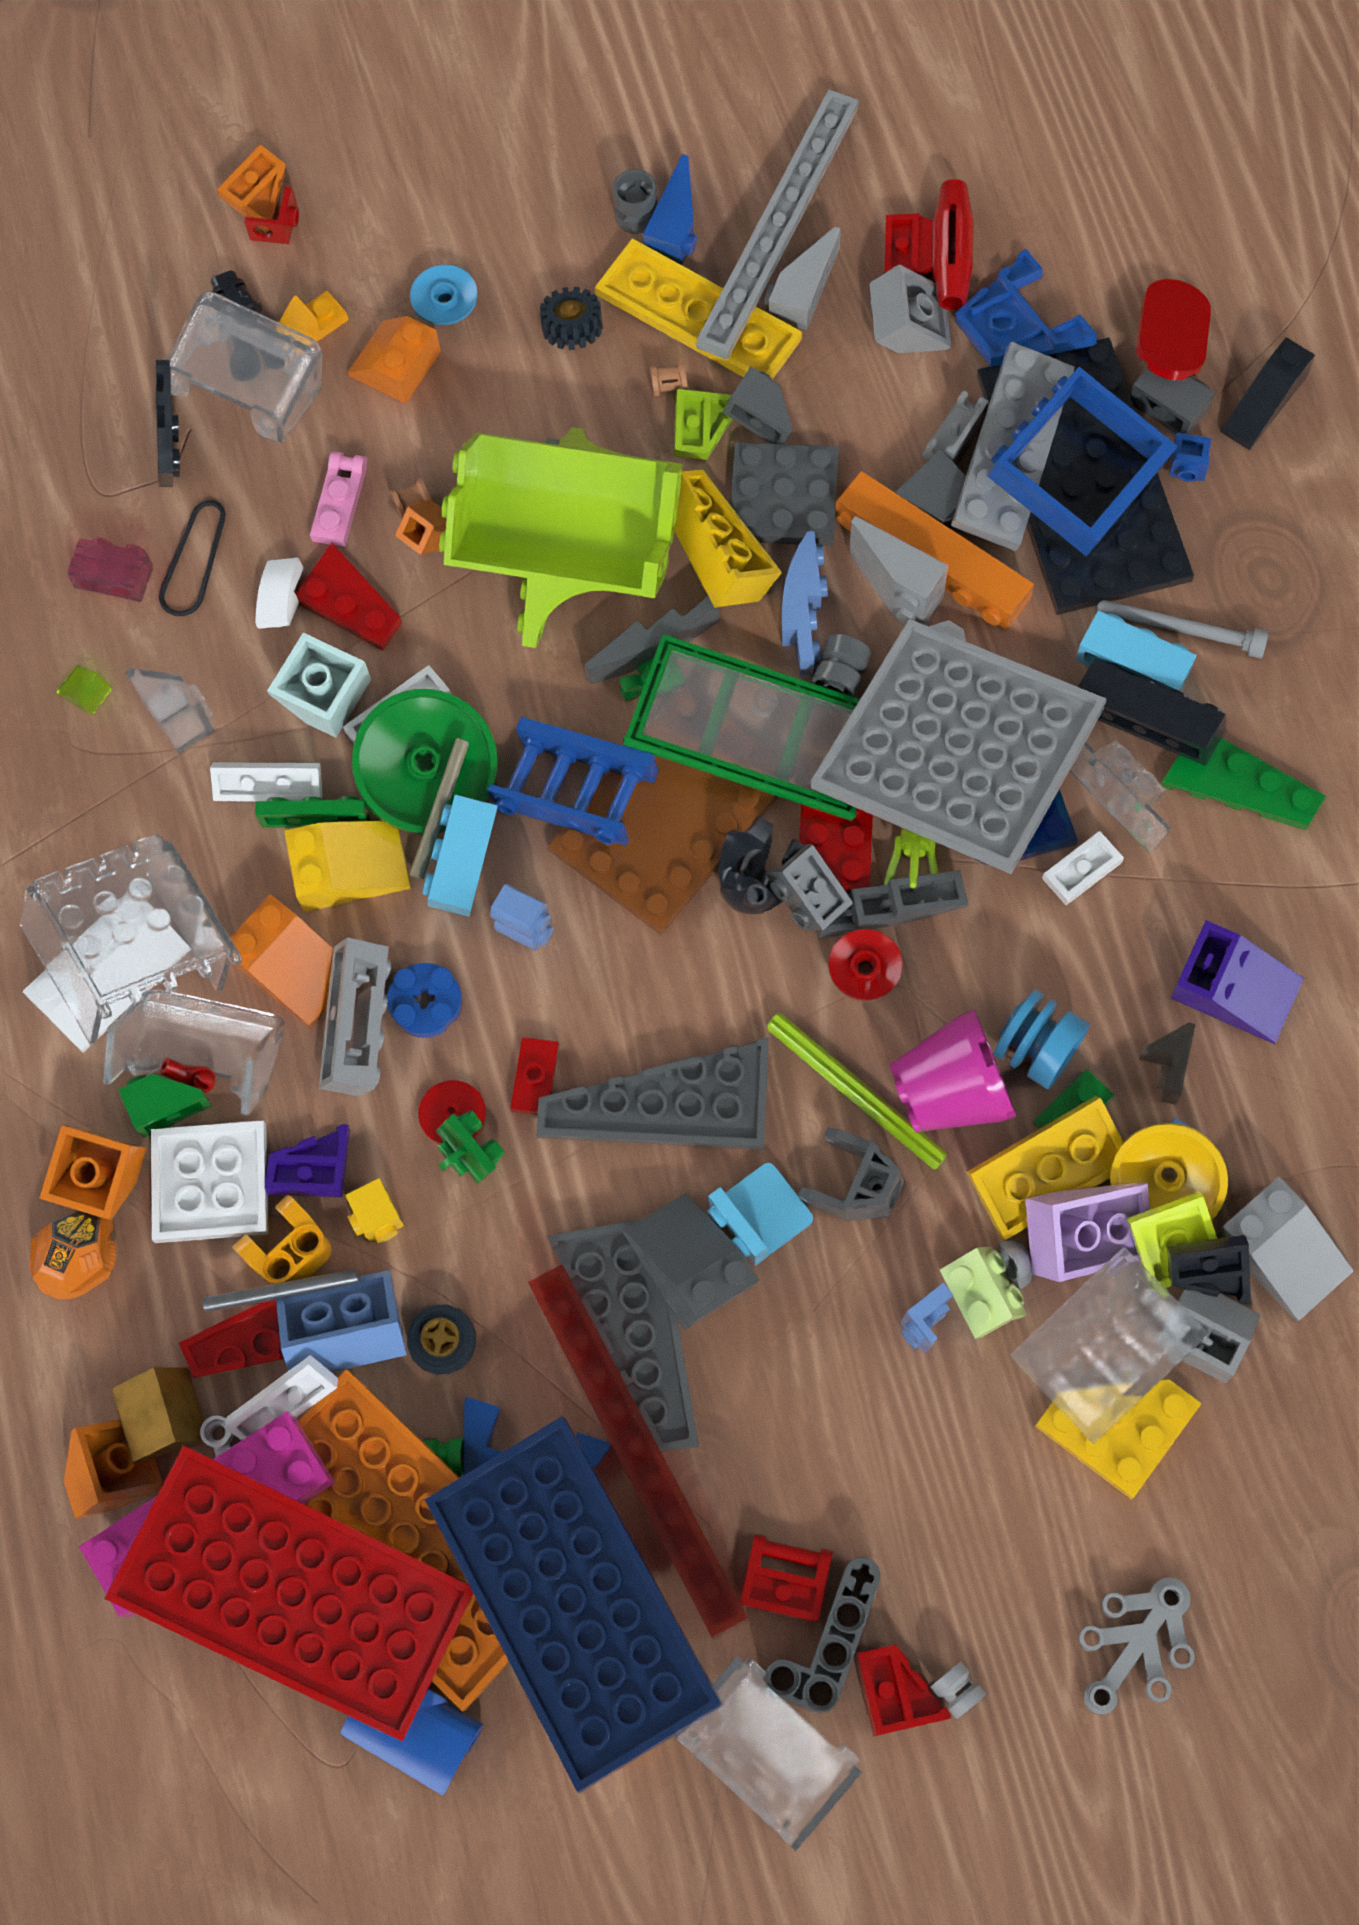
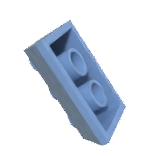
M390 1270L360 1276L359 1284L276 1299L281 1350L288 1371L309 1355L331 1373L407 1355Z

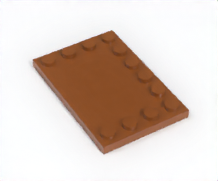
M684 688L647 730L645 735L698 752L713 709ZM724 717L711 757L775 778L781 758ZM654 755L659 770L654 784L646 781L636 784L620 820L624 824L629 837L627 846L619 843L608 845L600 842L592 835L565 827L560 830L547 846L552 854L662 935L718 869L726 835L731 830L744 832L750 828L756 817H762L778 796ZM794 767L788 780L789 783L797 775V769ZM611 772L596 789L587 813L606 818L624 777L622 774Z

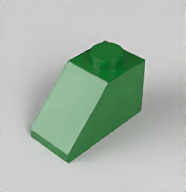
M155 1074L133 1077L127 1081L125 1087L118 1089L135 1130L143 1138L151 1135V1129L167 1128L212 1106L210 1100L201 1089Z

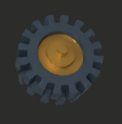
M568 287L562 288L563 293L559 294L555 290L551 292L552 298L549 296L544 298V303L540 305V319L545 340L548 339L549 344L553 346L557 343V348L563 349L565 345H568L569 350H575L574 345L579 344L580 348L586 347V341L592 344L596 341L595 336L600 337L601 329H603L601 304L595 294L590 295V290L584 289L580 293V287H574L573 291L568 292Z

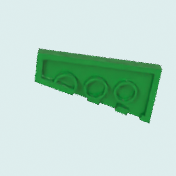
M1223 738L1206 766L1179 755L1160 786L1172 791L1173 788L1191 793L1190 796L1202 800L1209 798L1227 804L1226 807L1241 811V808L1259 813L1260 817L1303 830L1308 828L1326 798L1322 793Z

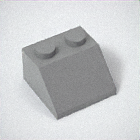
M900 264L870 282L874 324L873 333L876 343L896 353L939 351L951 348L948 311L942 309L938 304L934 282Z

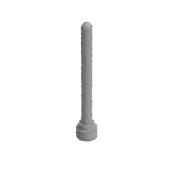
M1102 600L1097 605V610L1105 614L1111 613L1125 620L1242 647V651L1248 652V656L1259 659L1263 657L1269 631L1255 628L1254 631L1247 630L1246 633L1107 600Z

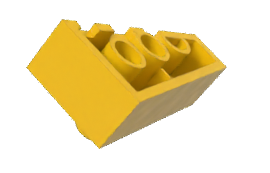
M704 470L682 471L675 534L714 608L759 602L782 574L781 570Z

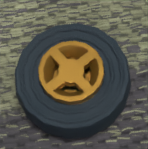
M433 1305L422 1310L412 1320L407 1332V1348L412 1360L422 1370L435 1375L451 1374L462 1369L472 1358L476 1348V1331L471 1319L462 1310L450 1305Z

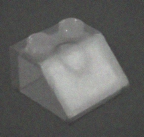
M135 668L125 671L141 702L178 754L214 732L209 721L213 714L195 683L188 686L182 676L178 674Z

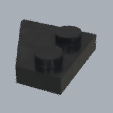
M1245 1235L1167 1246L1168 1273L1173 1287L1185 1290L1195 1289L1203 1294L1217 1297L1219 1293L1236 1296L1239 1303H1251L1249 1243Z

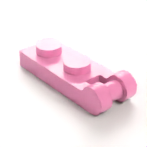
M332 451L330 453L327 475L310 532L312 542L329 545L332 542L335 546L346 547L367 470L366 456L355 455L352 458L344 456L343 452ZM342 470L352 471L350 478L341 477Z

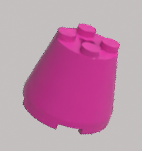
M974 1009L960 1014L896 1059V1061L889 1063L896 1081L897 1092L902 1103H906L909 1111L908 1116L915 1133L1003 1122L1016 1117L1014 1106L996 1059Z

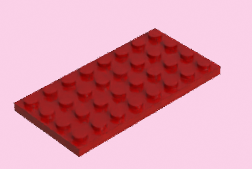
M183 1445L104 1599L403 1742L471 1600L473 1592L468 1584Z

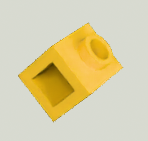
M380 1178L345 1195L353 1211L352 1214L347 1216L356 1235L359 1236L364 1233L369 1243L374 1241L382 1243L390 1240L398 1234L397 1229L404 1226Z

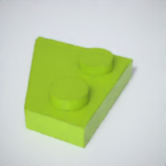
M677 389L673 457L708 460L733 420L722 413L732 395Z

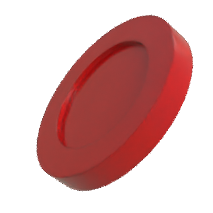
M458 1080L443 1081L431 1087L423 1096L418 1110L419 1123L423 1132L432 1142L438 1145L444 1141L437 1134L436 1130L453 1114L458 1117L466 1112L473 1111L483 1127L487 1114L486 1106L480 1093L470 1084ZM483 1127L472 1135L474 1139L481 1133Z

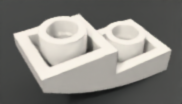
M298 557L267 561L257 597L255 624L258 629L290 626L299 604L294 590L304 568Z

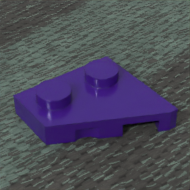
M342 1124L336 1127L337 1131L319 1139H315V1136L300 1141L294 1147H285L270 1153L265 1182L267 1195L289 1194L291 1196L342 1197L350 1137L349 1126Z

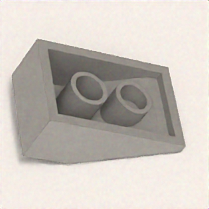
M857 516L851 521L849 551L851 558L891 614L901 624L906 625L908 620L911 619L926 625L944 598L948 565Z
M1280 1177L1274 1180L1230 1219L1216 1235L1217 1238L1246 1236L1249 1243L1250 1273L1296 1322L1301 1320L1354 1272L1309 1207Z

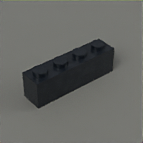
M1094 659L1078 685L1081 689L1106 698L1104 710L1098 721L1204 766L1207 765L1226 732V714L1218 707L1209 703L1201 704L1189 699L1186 694L1179 690H1167L1156 685L1145 676L1136 677L1124 672L1114 663H1103Z

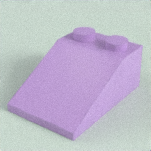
M1141 1182L1064 1190L1025 1198L1032 1274L1061 1282L1140 1262L1126 1218L1150 1210L1148 1183Z

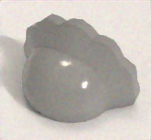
M1013 1240L1001 1242L999 1248L1001 1251L1000 1255L1006 1264L1005 1273L1018 1289H1022L1031 1282L1033 1276L1030 1253L1023 1244Z

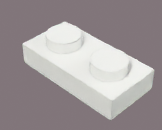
M1099 831L1046 871L1042 879L1065 905H1068L1123 862L1124 857Z

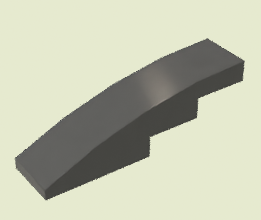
M707 596L683 617L672 608L648 629L637 620L584 664L586 680L590 684H595L636 670L637 665L654 658L662 634L686 642L692 641L719 621V607L714 608L709 596Z
M959 870L920 875L917 877V886L915 888H910L909 886L910 877L890 879L887 885L851 889L848 896L853 904L823 931H816L817 937L820 939L846 935L849 932L860 929H879L965 908L968 906V900L961 872Z

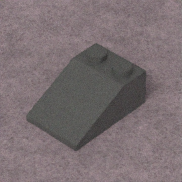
M686 1193L622 1232L684 1330L747 1292L760 1281L739 1248Z

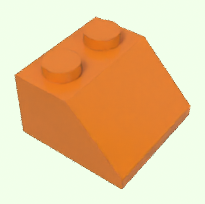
M409 316L383 320L349 369L348 376L407 404L441 353L436 329Z
M61 1125L39 1199L112 1220L137 1183L147 1148L80 1127Z

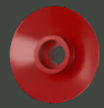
M860 929L847 933L835 943L830 952L828 969L832 982L844 995L855 1000L872 1001L886 996L897 986L902 975L903 960L898 946L890 937L876 930ZM867 964L872 968V971L869 974H862L858 970L859 966Z

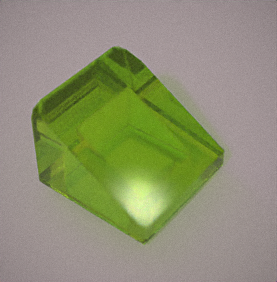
M77 665L56 693L83 711L93 714L112 688L97 672Z

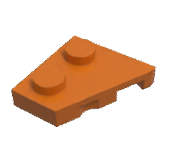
M260 144L217 189V194L244 217L274 219L286 174V164ZM258 226L264 233L268 234L270 232V229Z

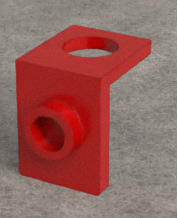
M285 187L278 220L245 217L244 223L250 240L281 244L290 243L292 229L297 227L299 223V208L297 207L292 187ZM255 227H266L273 233L264 234L257 231Z

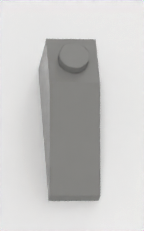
M833 227L782 270L775 285H769L765 296V304L769 305V314L793 327L808 330L840 249L841 228Z

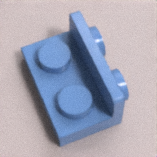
M944 1283L910 1308L900 1322L904 1327L900 1332L914 1350L920 1347L925 1353L937 1340L936 1335L930 1328L946 1316V1313L950 1310L947 1304L953 1297V1294Z

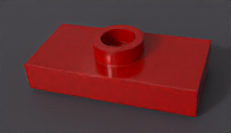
M522 1037L510 1106L511 1112L538 1115L539 1098L552 1094L560 1046L558 1041Z

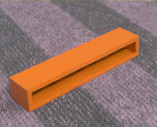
M861 471L836 501L835 518L838 519V522L845 529L851 531V521L857 516L947 564L948 572L945 591L952 594L954 600L960 605L970 606L979 612L987 623L993 626L999 625L1007 631L1030 602L1034 583Z

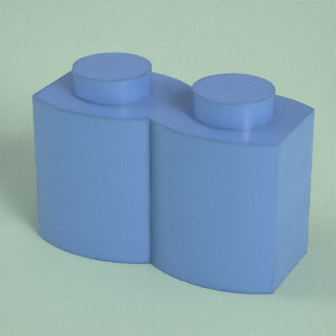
M504 884L491 906L490 916L491 919L495 920V931L534 951L540 945L544 947L550 940L554 927L551 926V915L548 914V905L508 884Z

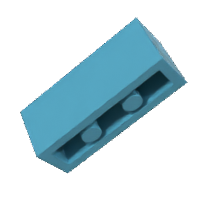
M1098 610L1079 646L1076 661L1089 667L1094 659L1103 663H1114L1124 672L1136 677L1145 676L1156 685L1167 690L1175 689L1181 691L1192 670L1197 655L1191 653L1188 648L1181 644H1171L1158 638L1154 632L1148 629H1138L1125 623L1118 615L1105 614Z
M459 795L454 796L452 805L445 804L440 825L447 826L443 840L436 838L431 857L432 860L437 861L435 873H427L422 891L423 895L428 896V907L470 917L498 805Z

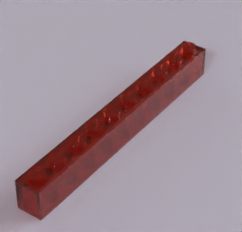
M563 1264L529 1281V1287L712 1640L714 1641L748 1622V1617Z

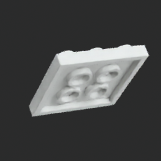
M264 1121L151 1129L152 1241L154 1243L241 1237L245 1234L248 1236L269 1234L268 1195L265 1191L267 1136L266 1123Z

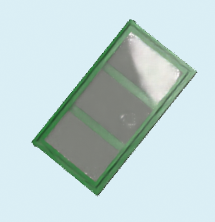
M662 634L627 734L623 737V745L850 821L857 815L856 807L812 789L811 780L860 699Z

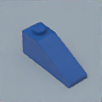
M684 154L681 155L643 233L644 245L680 265L683 264L687 254H693L698 238L697 235H694L689 156Z

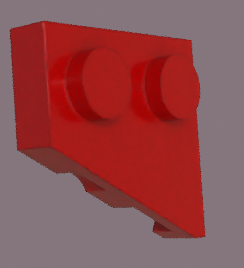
M897 1645L854 1654L873 1737L951 1719L948 1709L945 1706H941L927 1688L929 1685L919 1673L910 1667L908 1659Z

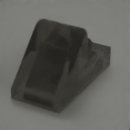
M1186 1023L1144 1047L1139 1056L1140 1060L1164 1065L1161 1066L1156 1086L1158 1089H1163L1160 1102L1175 1105L1181 1096L1196 1024Z

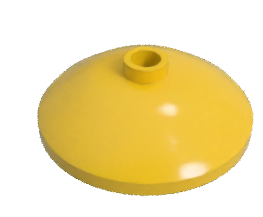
M1159 1123L1138 1130L1120 1146L1112 1163L1110 1186L1141 1182L1148 1183L1150 1210L1200 1192L1204 1196L1212 1221L1225 1201L1228 1189V1174L1225 1161L1219 1149L1203 1133L1182 1124ZM1166 1168H1173L1177 1175L1172 1179H1168L1163 1176L1162 1171Z

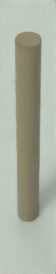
M455 739L410 872V876L414 878L424 879L436 838H438L442 826L440 822L444 806L450 802L469 746V742L465 740Z

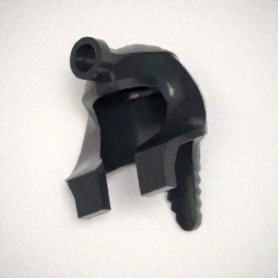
M761 816L756 817L753 825L744 832L731 830L726 835L720 855V893L733 910L744 914H762L784 901L773 893L770 887L771 882L766 876L765 865L768 859L767 854H769V849L771 848V831L774 825ZM792 839L781 861L782 865L805 845L796 839Z

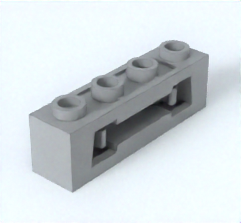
M347 937L333 947L318 1089L361 1097L374 1090L379 1082L381 1070L380 1066L377 1065L378 1051L381 1049L384 1041L381 1020L388 1002L384 989L385 981L391 970V961L388 959L389 946ZM363 984L362 992L357 997L353 1046L348 1047V1050L345 1051L346 1043L351 1041L356 988Z

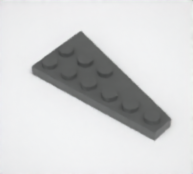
M769 1037L756 1040L752 1044L725 1048L718 1053L702 1057L695 1056L642 1070L641 1073L608 1079V1082L586 1088L582 1086L540 1097L537 1138L764 1150Z
M640 1220L547 1235L553 1250L659 1452L666 1453L699 1447L678 1319L622 1233Z

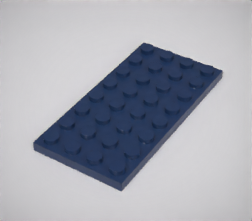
M561 1416L425 1499L577 1793H582L724 1706L565 1417Z

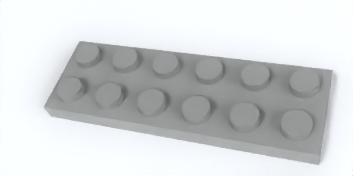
M1014 342L1009 344L951 523L952 527L1014 551L1020 547L1031 511L987 477L995 465L990 460L1003 444L1009 447L1015 441L1011 438L1014 431L1024 420L1030 423L1035 418L1031 414L1034 408L1044 397L1050 400L1055 395L1051 391L1052 388L1064 375L1069 379L1074 373V366ZM1063 406L1012 464L1038 486Z

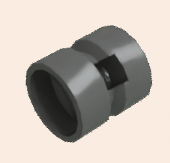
M629 169L617 176L613 183L615 219L618 226L624 231L640 234L644 233L657 206L656 182L646 171Z
M841 634L831 635L828 637L822 653L823 661L817 666L812 683L856 697L862 679L860 675L865 672L871 657L870 648L856 638Z

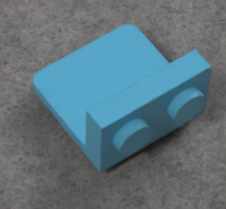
M771 1163L763 1164L727 1192H724L719 1187L708 1196L710 1209L707 1212L713 1222L720 1229L725 1226L733 1237L731 1241L739 1248L745 1258L748 1257L755 1266L813 1222L812 1213Z

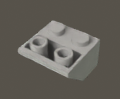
M1183 1289L1155 1347L1226 1384L1234 1376L1251 1342L1260 1314L1221 1293L1214 1297L1203 1294L1199 1290Z

